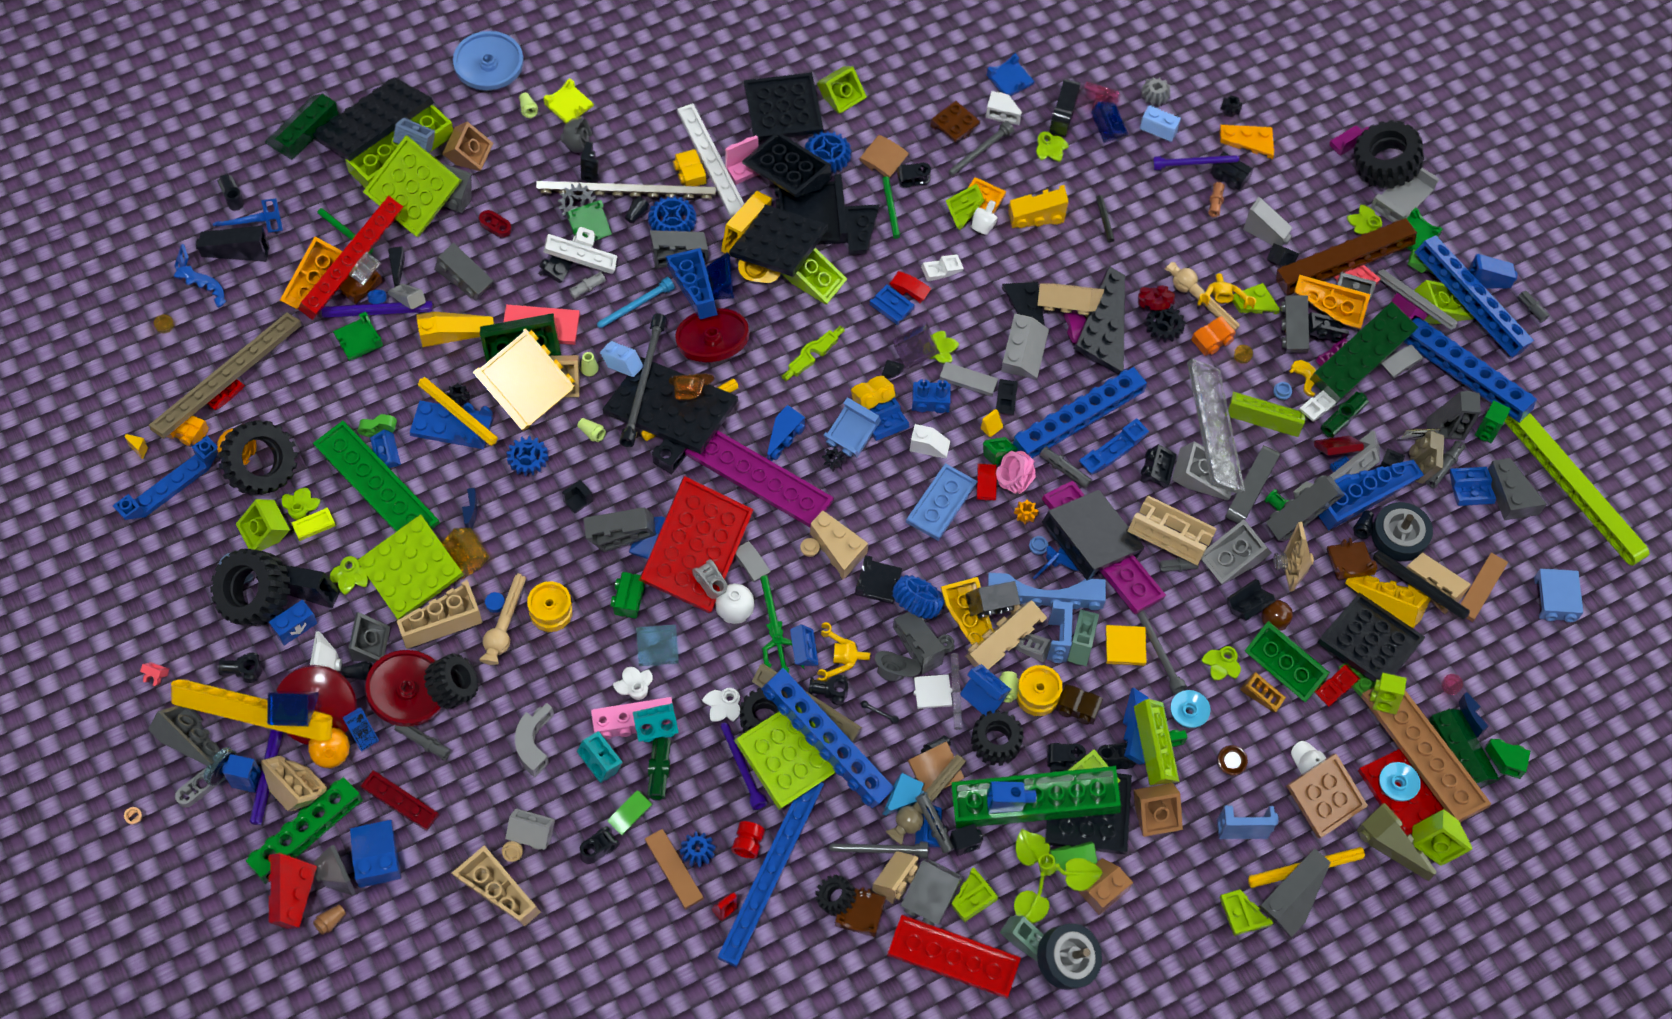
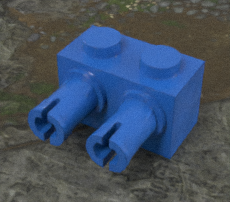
M923 379L913 382L912 411L949 412L951 384L946 380L943 383L942 380H939L937 383H930L926 379L925 382H923Z

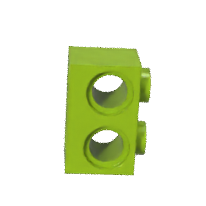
M1382 673L1380 680L1376 679L1374 689L1371 692L1370 701H1373L1372 709L1396 715L1404 697L1407 678Z

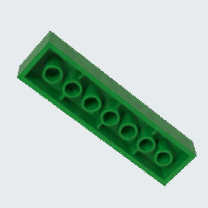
M1116 766L951 782L957 829L971 824L980 827L1121 813ZM994 781L1023 782L1025 790L1036 791V803H1025L1022 811L988 814L987 791L991 782Z

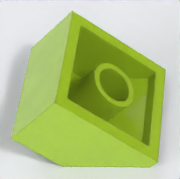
M843 66L816 82L823 98L838 114L867 98L853 66Z
M256 499L236 523L248 549L259 551L279 543L290 531L275 500Z
M1444 809L1413 826L1412 838L1414 839V847L1440 866L1472 850V845L1459 820Z

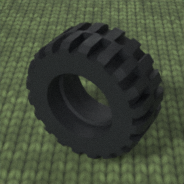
M1389 120V122L1385 123L1381 121L1378 125H1371L1368 130L1365 129L1361 133L1354 146L1358 174L1365 182L1369 181L1370 185H1378L1379 188L1389 187L1390 189L1397 185L1399 187L1405 185V182L1409 183L1414 179L1413 176L1416 177L1424 164L1423 142L1419 132L1413 129L1411 125H1405L1401 121L1394 122V120ZM1386 149L1403 151L1399 157L1391 160H1381L1375 157L1379 152Z
M255 420L233 428L225 436V441L221 442L220 448L222 450L218 452V458L221 459V463L218 464L219 469H223L225 473L222 476L225 480L229 479L231 487H237L239 492L249 493V495H263L284 487L287 484V480L293 477L294 473L292 471L297 468L298 464L294 462L295 458H298V452L293 450V447L296 445L294 441L290 442L289 437L291 435L288 432H283V427L278 424L273 425V422L270 421L262 422L261 420ZM261 440L270 447L274 462L272 469L266 475H253L244 466L242 452L244 446L249 441Z
M239 549L238 551L231 552L229 556H225L221 560L222 564L217 565L215 569L216 574L212 575L211 581H213V586H210V592L213 593V597H211L213 604L217 605L215 609L218 613H221L225 620L240 625L262 626L274 619L275 615L281 614L283 605L286 606L288 602L287 595L290 594V588H288L290 578L287 577L288 571L285 566H282L283 562L279 558L265 551ZM254 571L258 578V591L253 601L247 604L243 597V584L246 577Z

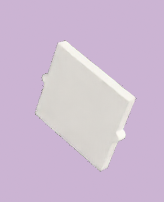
M949 675L914 677V695L916 696L917 709L952 706V688H950Z

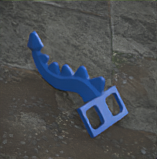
M276 198L261 200L264 211L262 213L213 223V226H227L266 221L268 232L283 231ZM267 201L273 202V212L267 210ZM271 219L277 220L278 229L273 230L271 228Z
M181 244L174 264L176 269L174 277L178 279L185 278L187 285L196 283L199 288L207 285L208 291L215 290L212 293L218 296L214 298L215 304L218 308L226 303L222 286L214 278L194 272L191 266H186L189 258L184 244Z
M1047 546L1046 558L1048 562L1037 572L1033 579L1035 580L1050 564L1054 567L1061 564L1072 570H1079L1062 548L1057 552L1051 546Z

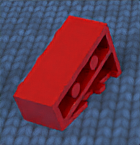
M281 853L269 855V862H271V875H269V882H271L269 923L286 929L299 928L317 866Z

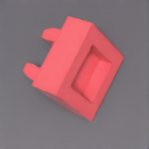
M152 662L142 664L140 672L145 673L143 682H149L152 676L154 678L153 686L159 685L161 678L168 675L169 668Z

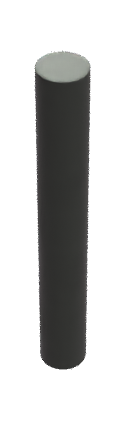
M1098 195L1096 197L1107 241L1111 243L1115 240L1103 196Z

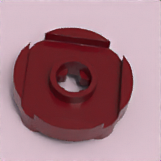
M1160 285L1157 288L1143 287L1140 288V293L1138 294V304L1145 308V305L1150 306V310L1168 309L1170 304L1174 305L1175 302L1174 293L1168 290V286Z

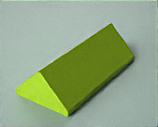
M1234 391L1226 414L1227 417L1295 437H1299L1305 423V414L1299 410Z
M1146 699L1135 705L1134 711L1149 784L1151 786L1179 782L1164 705L1162 702Z

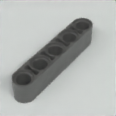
M1263 445L1225 518L1237 524L1243 519L1246 520L1281 453Z

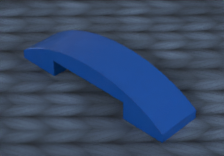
M1136 418L1122 428L1120 434L1098 450L1089 452L1079 462L1091 475L1095 474L1129 452L1149 433V430Z

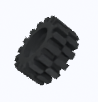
M833 875V878L827 876L828 880L823 879L821 881L823 885L818 884L817 888L819 891H815V895L818 896L815 897L818 902L817 904L831 916H835V914L841 915V911L844 914L847 913L846 908L851 909L850 903H855L856 901L853 898L856 897L855 888L841 875ZM841 889L840 897L836 901L830 902L831 894L835 890Z

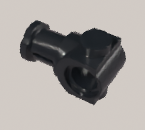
M257 653L244 654L238 657L237 660H225V658L219 660L218 669L220 676L236 674V677L243 678V681L246 683H254L261 676L262 668L260 666L259 654ZM255 666L252 670H247L248 667Z
M839 674L831 679L827 678L826 681L814 680V677H810L808 693L811 695L812 693L825 695V698H828L833 704L842 705L848 695L847 677ZM840 687L844 689V691L837 692L834 689Z

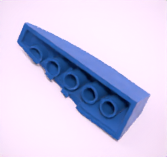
M1414 460L1392 464L1388 467L1382 466L1370 471L1364 470L1352 475L1346 474L1334 480L1345 495L1321 513L1319 517L1326 528L1331 530L1394 495L1423 477L1424 474Z

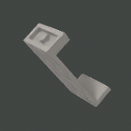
M1421 168L1419 174L1416 177L1413 176L1414 179L1409 183L1405 182V185L1400 187L1397 185L1390 189L1388 187L1382 195L1378 193L1370 208L1392 223L1407 218L1415 207L1418 208L1435 190L1439 178Z

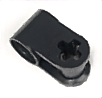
M928 163L904 164L897 168L898 181L902 188L927 185L931 181V166Z
M1128 742L1102 745L1098 749L1097 753L1109 767L1116 766V769H1130L1136 765L1135 762L1124 756L1126 751L1124 748L1127 747Z
M1077 743L1048 744L1047 766L1072 768L1085 757L1086 750L1084 746Z
M608 826L601 828L593 836L581 843L580 858L585 864L595 863L605 855L613 852L620 845V842L615 840L610 834ZM587 849H592L595 851L591 855H587L584 853V851H586Z

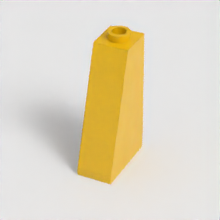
M756 191L726 223L721 252L730 256V249L749 228L764 208V205L771 206V197Z

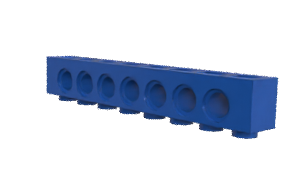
M1437 236L1425 240L1414 252L1512 358L1522 353L1534 341Z
M1419 317L1413 320L1418 329L1404 342L1408 346L1412 344L1421 355L1474 392L1480 393V396L1490 403L1494 400L1511 408L1508 415L1519 423L1534 409L1537 398L1531 393L1526 392L1515 382L1510 381L1502 373L1494 370L1486 362L1478 359L1470 351L1462 348L1457 342L1446 337L1441 331L1436 330L1426 321Z
M1134 367L1129 370L1125 369L1114 379H1108L1102 386L1094 387L1085 396L1081 395L1073 403L1065 404L1058 412L1048 414L1041 422H1035L1029 429L1019 431L1014 436L1013 445L1018 449L1017 452L1023 451L1033 459L1046 446L1050 449L1144 393L1147 382Z
M784 668L761 688L765 697L776 704L778 711L788 717L796 730L801 731L806 741L819 751L820 756L833 766L836 774L842 776L847 781L849 788L861 796V800L865 805L871 808L877 806L894 789L891 783ZM781 691H785L788 698L783 697ZM795 705L801 708L802 713L796 711ZM809 720L814 722L815 728L810 726ZM823 735L828 737L829 743L824 741ZM837 750L843 754V759L838 756ZM851 765L857 769V774L851 770ZM865 780L870 783L871 789L865 785Z

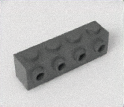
M1322 475L1314 481V485L1310 488H1304L1299 492L1300 496L1289 500L1284 504L1285 507L1282 510L1275 511L1269 516L1270 519L1266 521V524L1278 541H1287L1292 536L1298 522H1302L1303 527H1305L1345 495L1331 476Z

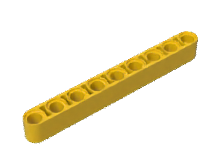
M180 679L171 682V703L174 705L314 740L326 741L332 738V716L188 680Z

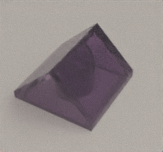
M927 322L894 338V348L903 364H905L906 369L940 353Z

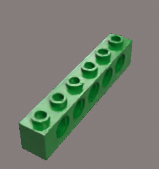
M344 777L336 780L331 784L330 789L314 800L308 808H303L294 820L285 823L281 831L275 836H270L260 849L252 851L248 859L245 860L246 863L263 883L267 884L269 882V875H271V862L266 860L268 855L281 853L297 858L363 801L360 793ZM340 798L337 804H331L334 799ZM324 812L322 817L315 818L317 813ZM302 826H308L306 831L299 832ZM292 840L288 846H282L284 841Z

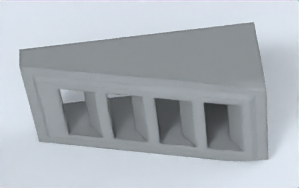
M403 283L388 291L389 295L410 309H414L426 302L421 289Z
M1030 633L1021 638L1020 642L1013 649L1044 662L1047 658L1051 642L1050 639Z

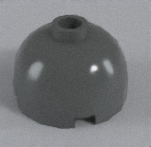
M583 117L571 119L565 124L563 133H561V141L571 152L582 153L586 142H589V136H592V131L588 121L583 119Z

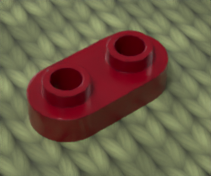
M485 210L480 213L479 222L484 229L500 238H505L511 234V223L492 210Z

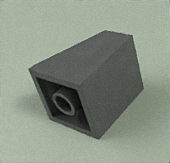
M929 858L922 860L901 904L905 908L904 912L912 916L917 914L923 917L922 921L929 925H939L956 895L964 876Z

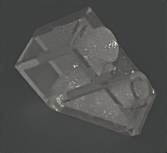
M365 252L349 275L362 285H365L383 263L368 252Z

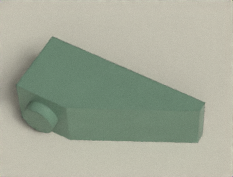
M1080 609L1067 661L1087 666L1099 614Z
M1010 916L1000 934L1016 948L1037 961L1038 945L1044 934L1024 916Z

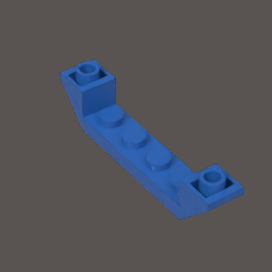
M206 436L192 446L195 453L194 456L136 499L127 494L115 503L113 508L125 520L147 517L210 469L218 454L217 445Z

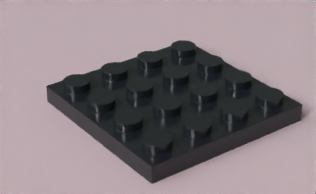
M812 72L744 80L753 136L756 135L758 137V141L768 140L777 131L786 137L824 132Z
M765 204L749 228L730 249V257L794 277L827 232L828 224Z
M1359 593L1319 638L1317 643L1375 682L1376 679L1380 680L1382 673L1396 675L1424 641L1425 636Z
M1051 765L1050 772L1068 771L1070 767ZM1117 773V777L1120 780L1118 786L1121 813L1046 820L1045 844L1058 847L1067 845L1073 847L1092 842L1094 843L1095 851L1126 855L1128 851L1132 775Z

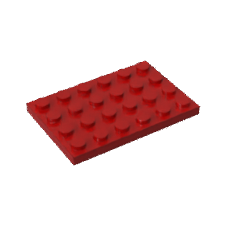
M684 476L639 581L710 613L716 599L707 596L700 583L695 579L692 570L703 566L710 559L715 563L725 580L754 509ZM713 584V589L719 592V586Z

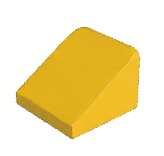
M997 409L982 419L981 430L989 437H992L1003 428Z
M125 434L124 437L128 445L143 459L148 449L144 438Z

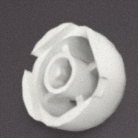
M735 583L727 585L726 591L716 598L715 607L717 614L725 622L738 624L743 623L753 614L755 603L751 591L744 585Z

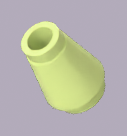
M522 93L519 96L521 113L527 118H533L538 113V106L528 93Z
M591 352L583 354L580 366L581 372L588 377L594 376L599 370V366Z
M585 418L578 422V428L591 441L600 442L604 438L606 430L602 425Z

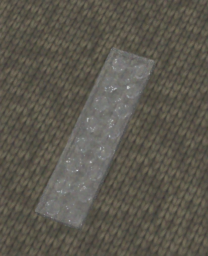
M1190 359L1187 365L1211 485L1242 494L1245 488L1220 369L1198 360Z

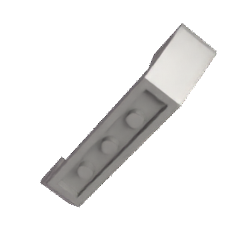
M1372 430L1359 440L1364 443V450L1332 473L1330 476L1334 480L1346 474L1352 475L1360 471H1368L1380 462V446L1375 431ZM1306 481L1294 490L1295 499L1300 496V491L1307 487L1310 488L1314 484Z

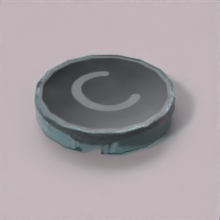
M229 747L220 750L213 757L215 761L213 765L209 764L207 766L203 780L210 786L219 783L225 777L222 771L223 765L228 761L230 754L237 755L235 750Z

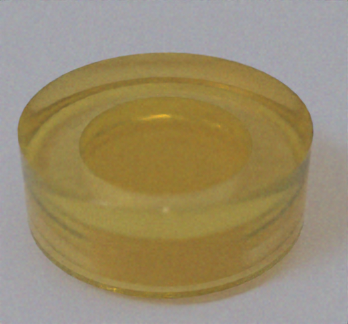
M162 314L155 318L154 326L159 333H168L173 329L174 322L169 315Z
M1239 345L1234 352L1235 360L1242 364L1250 362L1253 356V350L1247 345Z

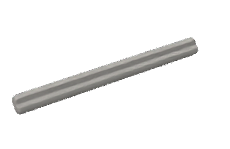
M1384 269L1378 271L1377 276L1383 283L1450 330L1457 327L1458 322Z

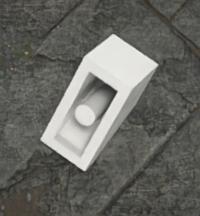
M992 91L987 106L986 118L1002 122L1008 121L1011 124L1019 125L1022 112L1011 97L1001 92Z
M915 424L910 451L946 459L950 440L934 428Z

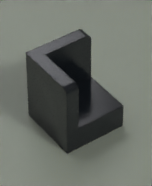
M1273 243L1267 260L1281 266L1289 265L1296 262L1299 253Z
M581 479L562 492L563 501L573 513L579 512L593 502L592 492Z

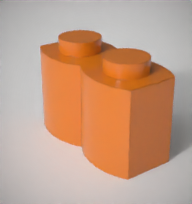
M1221 316L1193 333L1191 340L1204 356L1208 354L1213 355L1221 346H1228L1233 342L1235 331Z

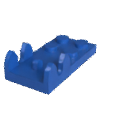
M419 401L409 432L410 436L478 449L485 448L486 442L441 404ZM465 403L463 409L490 430L494 418L492 410L487 406H483L480 411H477L473 405Z

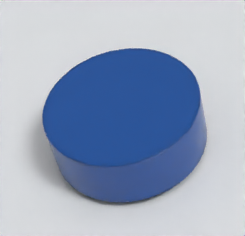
M372 290L367 294L368 302L371 304H380L387 300L386 292L383 290Z
M498 592L490 593L485 599L487 610L492 613L502 611L505 603L504 596Z

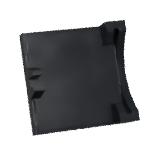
M865 555L855 595L893 604L894 597L892 596L894 585L900 579L902 568L872 561L873 557Z

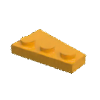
M1220 125V143L1238 149L1246 148L1252 150L1254 154L1258 155V153L1267 155V158H1274L1272 127Z

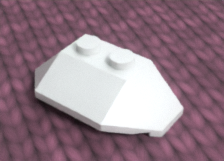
M316 632L310 665H322L338 672L342 667V659H339L337 651L321 632Z

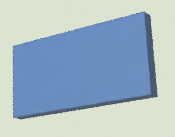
M945 463L906 519V523L939 541L976 487L977 481Z

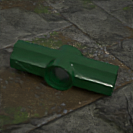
M1356 392L1345 403H1342L1338 410L1321 425L1323 434L1333 438L1341 429L1349 425L1351 420L1369 403L1367 396L1362 392Z
M658 737L653 740L651 759H649L647 796L652 800L665 799L667 778H669L670 773L669 754L671 739L665 737Z

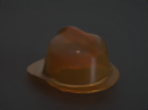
M710 374L682 375L671 377L669 382L674 385L675 397L677 399H694L701 394L703 386L712 383L715 378Z

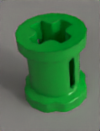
M1277 489L1270 492L1264 500L1265 503H1270L1277 511L1282 510L1285 507L1284 504L1289 501L1278 494Z

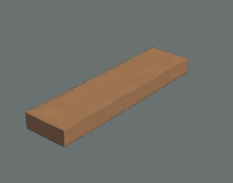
M1490 553L1461 602V605L1470 610L1469 616L1466 619L1471 622L1477 617L1508 564L1506 560L1493 553Z
M661 829L644 838L684 909L686 910L702 901V894L664 830Z

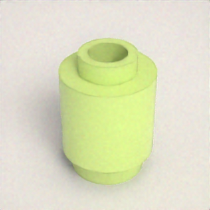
M1002 672L999 679L1012 689L1003 701L1009 703L1017 699L1019 679L1014 672Z

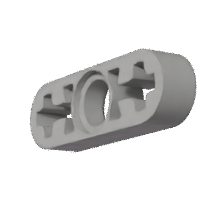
M217 765L207 766L177 790L175 799L181 807H191L226 779L224 777L215 785L210 784L208 774L210 773L212 776ZM200 780H208V785L205 788L197 787V783ZM192 787L195 789V791L197 792V794H195V793L191 790ZM182 795H188L189 799L186 801Z

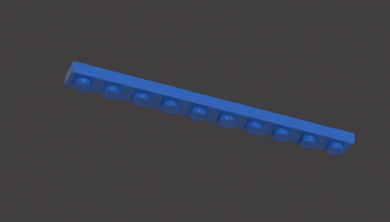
M819 783L793 800L720 950L719 960L737 968L824 787V783Z

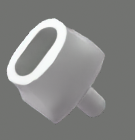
M990 200L986 209H976L971 228L988 235L998 220V217L992 213L996 202Z

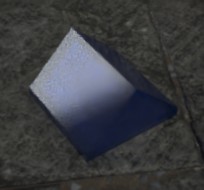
M1099 101L1091 113L1103 142L1106 143L1127 136L1128 132L1116 103Z
M725 253L706 267L714 300L734 298L730 253Z
M275 691L268 693V725L309 726L319 693L305 691Z

